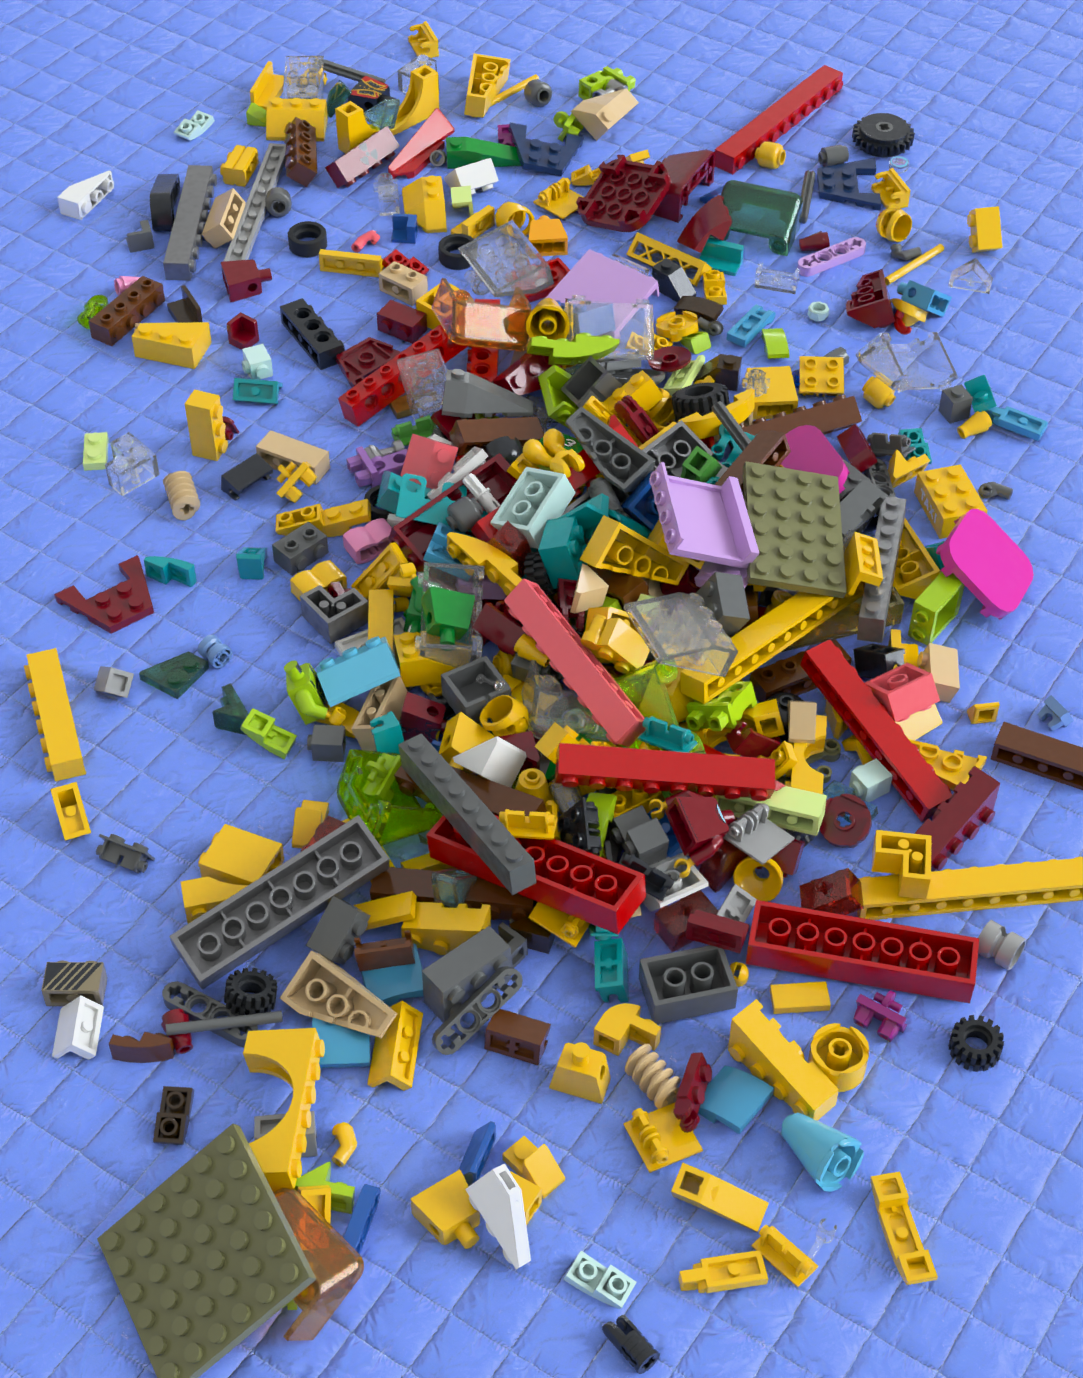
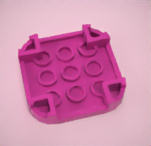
M811 425L799 426L785 434L791 452L781 465L789 469L838 477L840 494L845 489L843 485L850 472L841 456L817 427Z
M971 509L954 521L956 525L946 541L938 546L936 554H941V560L944 564V568L941 569L943 574L947 577L954 573L983 604L980 613L986 618L992 615L1000 620L1013 612L1020 604L1033 580V567L1025 553L988 514L979 509Z

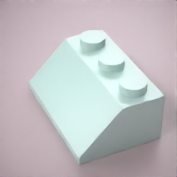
M526 467L490 523L520 545L538 549L547 520L561 517L576 492L565 474Z

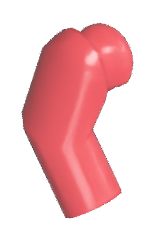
M370 230L360 235L351 248L354 252L358 253L368 241L375 245L380 239V235L376 231Z

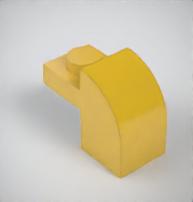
M630 1003L618 1004L609 1008L596 1024L593 1044L617 1056L620 1055L629 1039L641 1045L649 1043L652 1047L651 1050L655 1051L660 1043L661 1027L650 1019L640 1017L641 1006Z

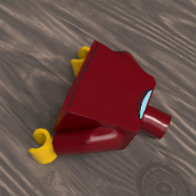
M689 790L665 798L666 801L664 802L659 799H653L649 803L650 810L660 808L658 811L651 813L652 819L657 818L659 820L666 813L684 856H690L687 860L680 858L675 861L674 869L680 865L687 867L685 871L679 874L680 878L687 877L690 874V867L702 864L718 851L723 844V837L729 832L730 824L735 821L734 813L729 809L721 811L714 797H704Z

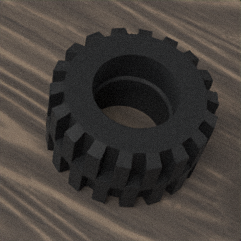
M698 383L686 386L676 391L671 397L676 423H678V420L696 412L701 416L713 412L711 407L719 401L723 402L725 406L730 404L727 387L718 383Z

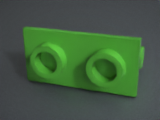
M427 415L415 419L416 425L412 426L411 421L396 424L394 428H391V434L394 441L400 439L403 445L407 446L410 443L412 433L427 438L431 436L433 429L437 428V426L432 421L431 416Z

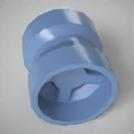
M216 635L206 636L198 645V653L203 658L208 659L214 668L224 667L232 657L231 648L226 644H222Z

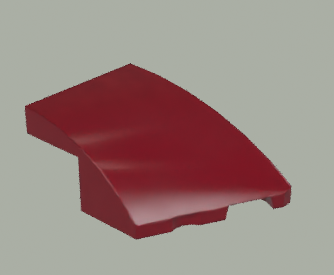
M717 195L702 206L688 222L677 242L701 253L710 235L723 241L732 224L729 210L723 204L724 197Z

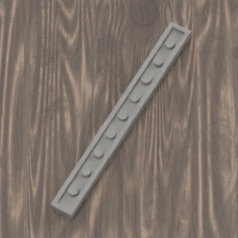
M269 143L224 261L249 259L267 212L265 205L266 194L270 189L276 187L286 162V144Z

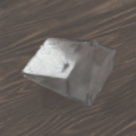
M286 56L283 99H324V56Z
M439 349L398 359L397 365L414 421L427 415L432 416V414L442 409L447 367Z

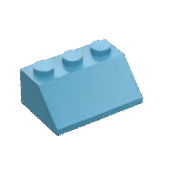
M373 637L365 642V646L358 649L351 647L345 650L342 656L336 659L330 657L319 663L320 666L316 667L317 676L330 707L401 676L398 662L386 637Z

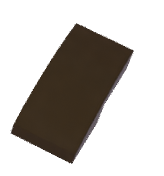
M682 296L674 307L676 315H683L682 311H689L697 315V321L702 317L709 322L716 321L724 309L723 305L695 296Z
M163 1086L160 1112H157L154 1143L184 1145L194 1097L193 1088Z

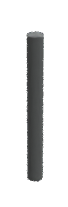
M282 1011L171 1023L165 1024L166 1036L283 1022Z

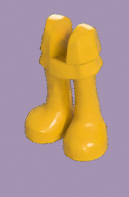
M552 428L545 432L543 445L538 440L530 439L523 446V456L526 460L535 465L548 467L552 472L563 473L567 478L571 476L570 467L577 472L582 471L585 467L580 455L573 449L567 450L564 448L565 438L557 429Z

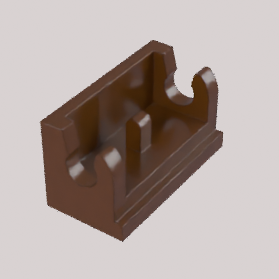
M404 930L405 937L363 944L360 937L354 938L356 945L354 954L359 971L415 964L414 941L411 931Z
M499 1009L492 1016L486 1028L484 1049L539 1065L548 1043L546 1038L551 1024Z

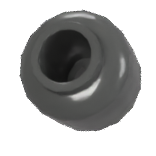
M533 79L526 85L524 96L529 103L542 107L551 100L552 90L547 83L539 79Z
M281 187L270 189L265 197L267 211L275 217L287 215L292 206L291 196L288 191Z
M463 496L448 506L446 521L452 530L458 529L460 532L466 533L472 529L477 521L482 519L483 510L476 499Z

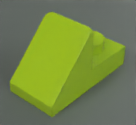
M327 1162L297 1178L295 1190L292 1191V1203L298 1204V1187L329 1185L331 1187V1210L352 1214L355 1187L348 1186L343 1182H329L331 1162Z

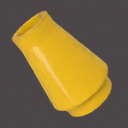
M977 411L961 426L957 427V432L962 439L986 432L992 426V420L987 412Z
M523 634L514 646V651L518 653L517 656L537 663L544 668L547 667L551 660L536 648L535 644L537 642L534 638Z

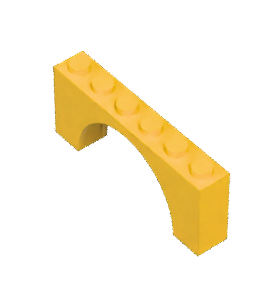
M426 64L411 71L409 88L403 102L390 117L382 122L367 124L363 109L351 101L335 108L338 149L347 153L386 126L389 127L393 135H396L427 119L436 108L439 109L438 72Z
M316 1028L248 1031L243 1055L251 1073H265L276 1076L293 1088L291 1105L283 1119L270 1132L249 1143L273 1192L294 1191L296 1180L302 1174L300 1159L301 1154L306 1152L307 1141L305 1133L306 1128L311 1126L310 1107L316 1100L314 1086L315 1081L320 1079L319 1060L320 1057H324L325 1053L324 1041L319 1039Z

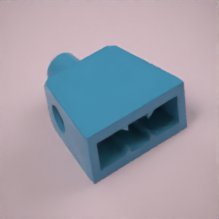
M911 280L908 283L901 282L897 288V293L902 295L901 300L944 317L952 298Z

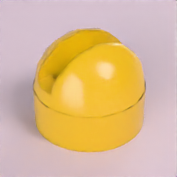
M740 962L731 963L730 968L737 987L745 985L749 977L747 966ZM736 970L740 971L738 977L734 976Z

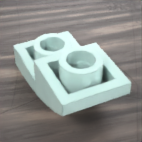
M197 110L190 120L184 118L174 131V134L189 141L203 134L215 120L212 115Z
M583 1251L579 1252L563 1280L580 1291L618 1309L623 1307L637 1283L611 1264L606 1268Z

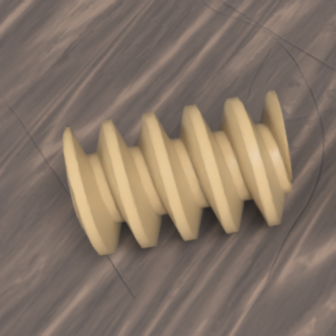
M177 471L166 475L163 479V484L172 514L179 520L192 518L200 508V500L198 499L191 474L186 471Z
M648 1043L640 1046L629 1056L625 1065V1072L628 1076L632 1077L635 1084L639 1085L643 1093H647L650 1101H654V1105L660 1109L676 1102L681 1079L678 1076L671 1078L674 1071L671 1068L664 1070L666 1062L664 1060L657 1061L659 1055L657 1052L650 1053L652 1047Z

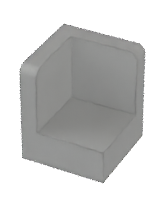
M100 666L94 690L128 698L134 674L112 667Z

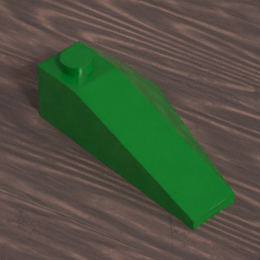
M446 137L447 169H456L489 158L492 159L494 167L521 166L516 153L517 148L514 146L470 137Z

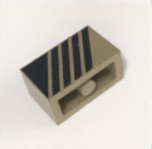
M64 960L47 962L41 990L46 1006H65L79 996H83L103 1006L108 979L104 963L96 961L68 962Z

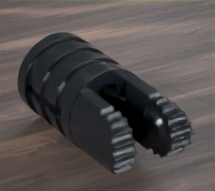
M621 1315L616 1319L617 1325L611 1321L605 1323L602 1326L603 1333L617 1350L623 1354V1357L629 1361L630 1365L635 1368L638 1374L645 1373L657 1362L660 1353L654 1349L653 1345L648 1342L645 1336L625 1315Z

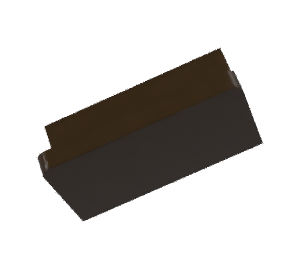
M186 285L181 286L183 299L168 303L169 313L175 322L178 323L203 322L200 306Z

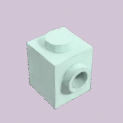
M264 344L242 349L244 359L242 367L245 374H249L250 378L255 380L273 376L271 358Z
M876 758L853 769L849 788L853 795L859 797L867 804L890 792L893 775Z

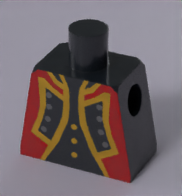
M364 76L347 94L348 102L351 101L362 108L365 114L379 115L385 107L394 109L396 105V98L390 96V87L368 76Z

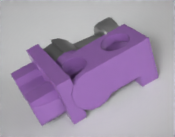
M400 439L393 441L391 447L380 450L374 445H369L366 448L361 446L356 448V456L346 459L347 468L350 473H354L359 488L369 484L373 488L381 485L384 471L400 476L407 449L404 448Z

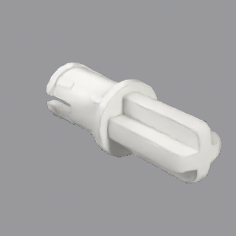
M470 473L463 479L465 486L488 514L501 506L490 493L491 490L485 488L474 474Z

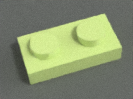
M107 432L86 433L84 435V471L107 469L109 441Z

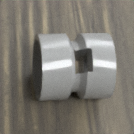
M990 920L978 937V954L987 959L994 957L997 965L1009 971L1019 959L1025 947L1026 939L1014 932L1007 934L1004 926Z

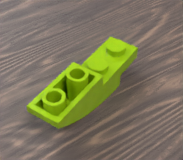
M585 332L576 334L571 342L565 338L553 340L547 339L545 336L531 337L527 345V354L549 356L548 365L582 364L589 356L597 360L614 352L619 345L620 339H615L609 335L591 336L590 333Z

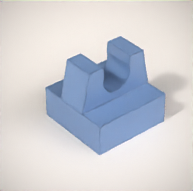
M1052 695L1044 701V707L1037 714L1042 721L1048 717H1053L1047 724L1052 731L1063 725L1067 727L1074 721L1069 712Z

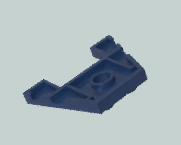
M510 122L508 128L509 133L512 134V142L516 145V153L522 169L562 176L584 140L583 136L567 133L565 146H562L558 143H547L538 139H526V125Z
M875 158L817 168L819 198L844 203L845 200L855 202L858 207H864V204L873 206V210L880 211V193H859L857 175H876Z

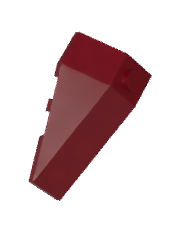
M883 269L862 275L856 285L857 291L851 294L852 300L846 302L847 315L873 328L888 327L891 323L895 322Z

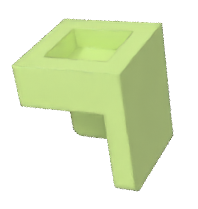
M471 185L451 187L453 208L469 207L470 216L473 215Z

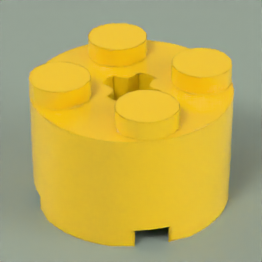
M832 1023L816 1031L810 1045L808 1062L813 1061L839 1089V1092H845L857 1087L863 1080L869 1058V1044L865 1036L858 1029L851 1026L849 1029L841 1027V1024Z

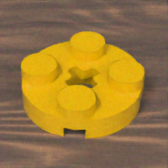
M675 311L663 314L656 320L657 335L669 338L671 342H678L682 340V337L696 334L699 331L697 315L689 311H682L683 315H676Z

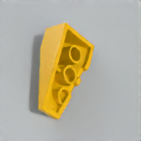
M905 518L892 588L897 595L917 599L941 571Z

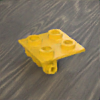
M561 178L557 183H553L547 189L541 191L538 199L533 201V203L564 219L578 210L576 201L578 197L583 196L570 190L571 181L569 178Z
M799 356L800 385L798 394L805 396L816 393V396H819V393H822L823 397H825V394L836 397L844 394L843 357Z
M540 902L536 904L528 917L574 948H576L590 925L586 921Z
M675 1102L650 1113L643 1111L642 1108H638L632 1112V1120L623 1123L649 1173L703 1151L693 1131L684 1133L679 1125L681 1120H678L673 1113Z

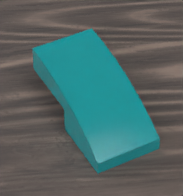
M149 556L144 559L146 575L151 579L165 585L173 579L189 587H192L197 582L194 564L169 557Z

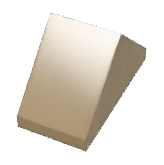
M582 564L571 606V613H579L588 610V608L603 606L609 585L588 565Z
M788 701V742L815 744L817 703L811 701Z

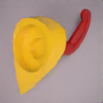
M892 298L890 300L897 310L894 315V327L901 334H909L912 330L910 326L916 322L926 321L928 312L901 299Z

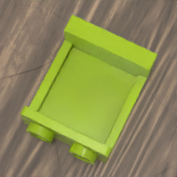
M554 364L538 376L548 417L569 429L566 425V420L579 408L561 388L572 375Z

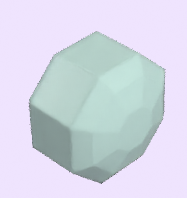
M813 302L809 305L807 314L812 320L823 321L829 316V308L823 302Z

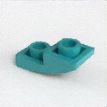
M922 428L899 430L898 435H906L911 439L909 447L916 448L905 457L906 461L914 456L918 458L926 454L930 459L929 464H931L932 459L928 442L925 443Z

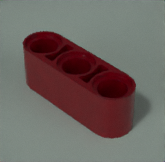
M857 424L852 425L836 436L851 465L861 473L878 462Z

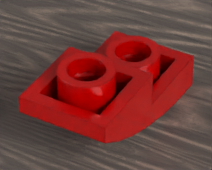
M397 249L382 261V265L385 268L395 261L423 275L429 271L415 257L409 260Z

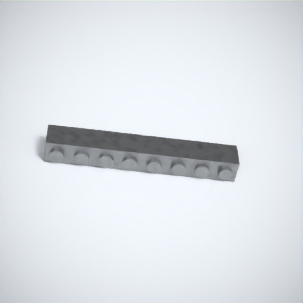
M188 165L163 262L166 280L191 281L192 273L196 272V259H199V247H202V232L208 218V210H211V198H214L213 186L217 185V175L213 174L212 166Z
M886 497L880 507L875 538L878 541L883 580L879 587L865 583L859 614L857 640L878 643L883 641L904 526L906 499Z

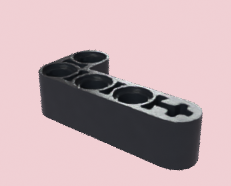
M158 174L150 192L153 231H172L175 219L174 205L180 192L179 174Z

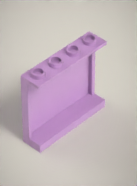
M589 249L546 298L559 300L561 303L612 304L615 330L596 336L609 335L615 339H620L619 331L650 295L658 297L660 294L658 281L653 277L646 276L634 268H629L619 261L612 260L601 253Z
M661 462L656 470L651 473L649 478L650 485L652 486L654 501L658 509L659 520L670 555L738 568H748L749 563H752L759 555V550L738 478L729 476L722 486L667 475L664 462Z

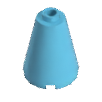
M802 1113L788 1115L782 1123L781 1134L823 1191L832 1192L841 1188L842 1185L838 1182L845 1177L850 1180L861 1165L864 1151L860 1148L861 1142L856 1138Z

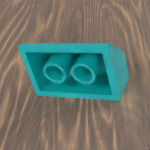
M389 471L383 472L376 506L396 514L402 481L401 476ZM410 480L406 482V488L411 492H418L421 489L420 484ZM426 488L425 490V499H430L427 496V494L431 491V489Z

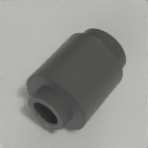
M842 145L824 147L818 153V161L823 167L843 164L849 159L848 149Z

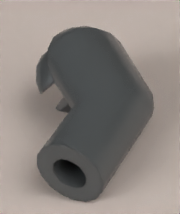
M894 244L890 247L891 256L900 260L908 261L922 255L919 247L909 250H902L901 244Z

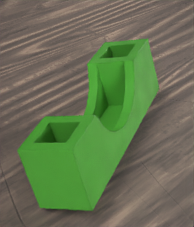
M696 446L682 464L680 478L706 483L710 477H715L722 466L714 457Z

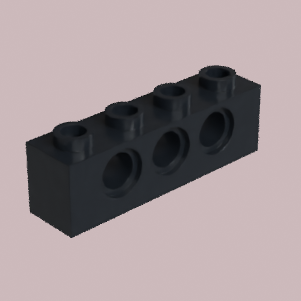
M303 298L280 306L283 326L317 367L323 370L336 365V355L345 351L343 342L334 336L332 329L324 324L322 317L317 316L313 307L308 305Z

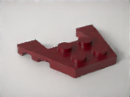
M368 337L336 355V362L350 386L354 387L401 352L393 349V345Z
M138 555L119 563L120 572L126 577V581L120 582L118 585L100 592L89 599H85L74 585L54 594L58 604L69 606L72 612L83 614L88 617V621L111 634L154 613Z

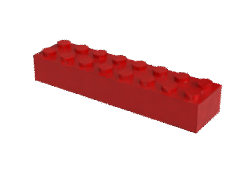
M444 815L426 834L430 858L506 888ZM515 838L534 859L536 883L518 892L520 895L615 934L620 933L646 898L645 874L557 839Z
M756 900L746 964L970 1003L976 981L979 938Z

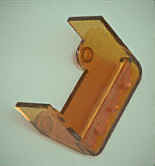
M446 278L441 279L432 310L452 342L466 346L514 351L527 350V345L531 338L526 331V320L531 312V304L520 287L515 288L508 306L474 302L469 292L462 289L458 291L452 290Z
M280 1188L273 1193L316 1277L313 1283L293 1298L302 1312L283 1337L287 1341L314 1340L362 1276L364 1262L360 1254L297 1190Z

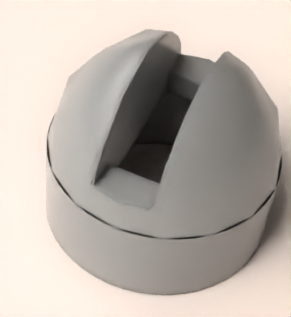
M435 150L430 154V162L434 166H441L446 162L447 157L444 151ZM440 154H441L442 157H441V159L439 160V162H437L436 160H437V158H438V157L440 156Z

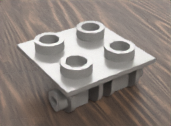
M757 803L753 809L745 812L739 819L730 824L729 832L723 838L763 865L795 838L767 819L769 812L767 804Z

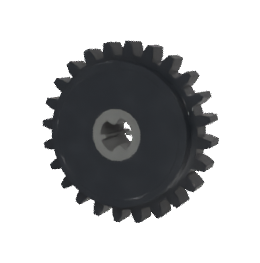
M875 113L862 117L861 121L857 120V124H854L852 132L853 142H856L855 146H859L860 150L876 157H893L905 153V149L909 150L910 146L913 145L915 135L911 124H907L906 120L889 113Z

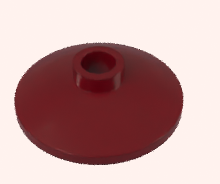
M680 346L663 347L650 354L648 364L656 371L673 372L684 368L690 363L692 358L691 352Z

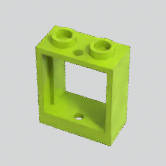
M941 572L914 601L908 636L928 645L938 637L959 613L965 585L954 573L946 577Z

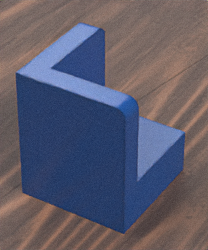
M393 214L391 242L415 244L418 233L417 215Z

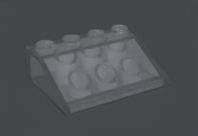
M513 220L458 248L459 252L494 297L533 294L554 284L549 264Z
M678 592L626 603L623 607L658 663L721 677L726 676L738 650L732 643V639L723 630L722 625L714 617L713 612L705 604L703 597L696 593H690L689 595Z

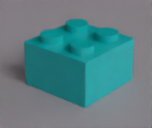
M575 516L547 520L538 548L553 589H557L559 578L578 581L582 564L587 565V563L580 560L587 545L584 540L583 527L578 525Z

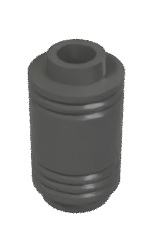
M602 477L591 481L590 487L587 489L591 499L603 493L609 497V509L622 514L623 509L611 483Z

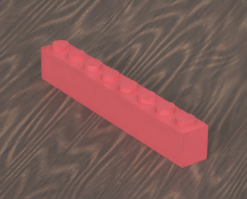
M523 578L504 599L510 608L508 610L509 613L523 624L522 630L528 636L534 638L537 642L535 644L536 648L548 656L551 660L549 662L550 666L563 675V682L568 688L577 693L579 703L592 712V719L606 730L608 740L614 745L620 744L630 747L646 729L642 726L644 716L592 651L581 644L580 636L540 586Z

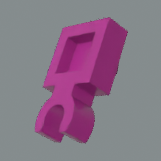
M509 124L498 125V143L516 147L512 142V134L508 131Z

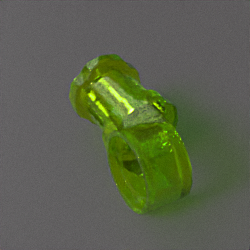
M104 295L91 297L85 303L84 311L78 315V323L84 328L90 329L89 320L109 304L107 297Z

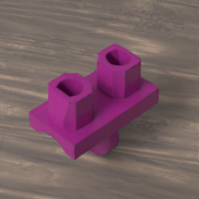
M890 990L886 996L876 992L873 1000L862 994L857 998V1009L853 1018L855 1024L867 1029L873 1018L880 1020L882 1024L877 1031V1035L889 1042L895 1038L899 1031L903 1033L907 1027V1024H905L906 1018L898 1014L902 1005L894 1001L896 997L894 991Z

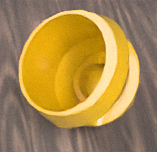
M509 201L503 203L495 214V222L498 229L512 237L527 236L530 231V223L532 220H535L528 208ZM527 213L529 217L528 226L522 232H515L524 224Z
M899 208L885 209L880 212L876 219L877 232L891 242L905 240L912 228L911 217Z
M659 388L664 398L655 404L647 415L653 423L667 427L673 421L675 422L672 396L668 391Z
M509 695L495 697L486 704L480 714V722L483 728L492 731L495 737L526 732L530 721L526 706ZM488 718L491 719L492 723H487Z

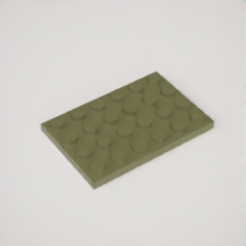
M745 461L743 465L744 502L759 550V555L752 563H749L747 568V583L844 598L847 591L838 477Z

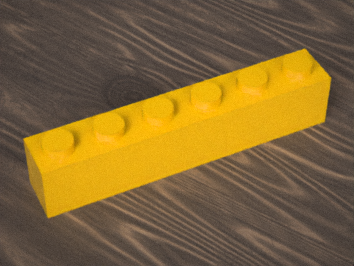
M53 648L27 654L28 665H24L27 680L32 679V683H28L31 698L36 697V701H32L35 716L40 715V719L36 720L39 735L44 734L45 736L40 738L43 754H49L48 757H44L47 773L53 771L55 782L85 775L86 771L57 649Z

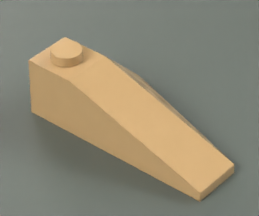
M625 88L583 100L571 112L597 141L639 102Z
M310 951L280 996L283 1002L299 1014L380 1038L383 1037L397 1015L393 1009L344 969L323 955Z

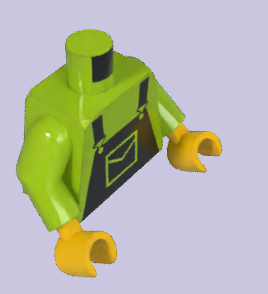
M295 660L288 662L284 666L287 693L305 725L319 719L324 720L325 718L333 725H341L346 719L345 715L347 712L338 706L333 712L328 711V701L317 672L311 664L299 665Z

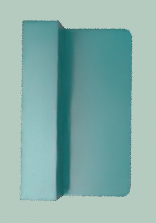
M708 238L699 259L711 266L712 270L736 276L743 262L744 245Z
M234 378L233 400L278 404L279 388H282L283 383Z
M601 493L559 518L575 516L578 525H581L583 531L600 523L603 515L608 517L609 497Z

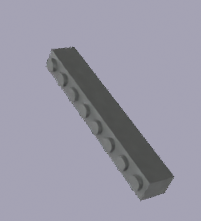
M421 733L398 744L402 768L508 891L514 895L535 884L534 859Z

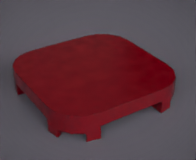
M617 155L618 159L612 160L607 164L603 161L599 165L600 175L586 196L578 197L576 204L578 205V212L582 220L587 225L619 232H633L645 226L670 189L671 177L660 161L650 165L627 161L625 155Z

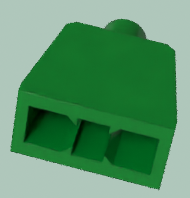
M430 586L421 597L426 632L429 635L439 636L442 648H453L455 640H460L468 631L475 595Z

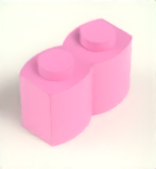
M384 518L370 521L364 527L350 529L343 534L344 548L357 564L367 563L379 556L390 544L388 538L392 527Z

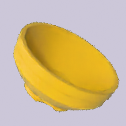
M747 856L740 861L734 871V884L760 901L768 902L774 899L779 894L783 885L781 868L771 858L762 865L752 857ZM758 866L765 867L769 871V877L760 878L756 875L755 868Z

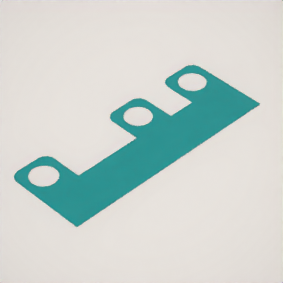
M408 473L402 476L396 511L397 517L407 518L431 501L424 498L427 480L424 477ZM409 479H417L421 483V489L418 492H411L406 488V482ZM444 483L442 487V493L451 486H453L455 483ZM462 485L458 489L461 491L462 497H466L467 488ZM446 496L414 520L438 525L440 522L449 526L446 521L448 517L447 508L455 501L450 500ZM483 511L481 517H485L488 513Z

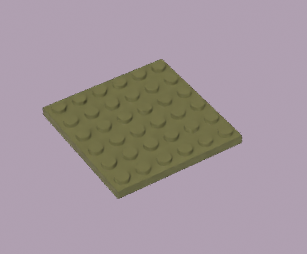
M231 1124L97 1238L157 1378L200 1377L316 1280L241 1127L236 1124Z

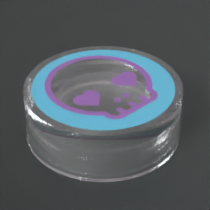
M894 156L890 159L889 169L893 168L897 173H904L908 170L909 160L907 158Z

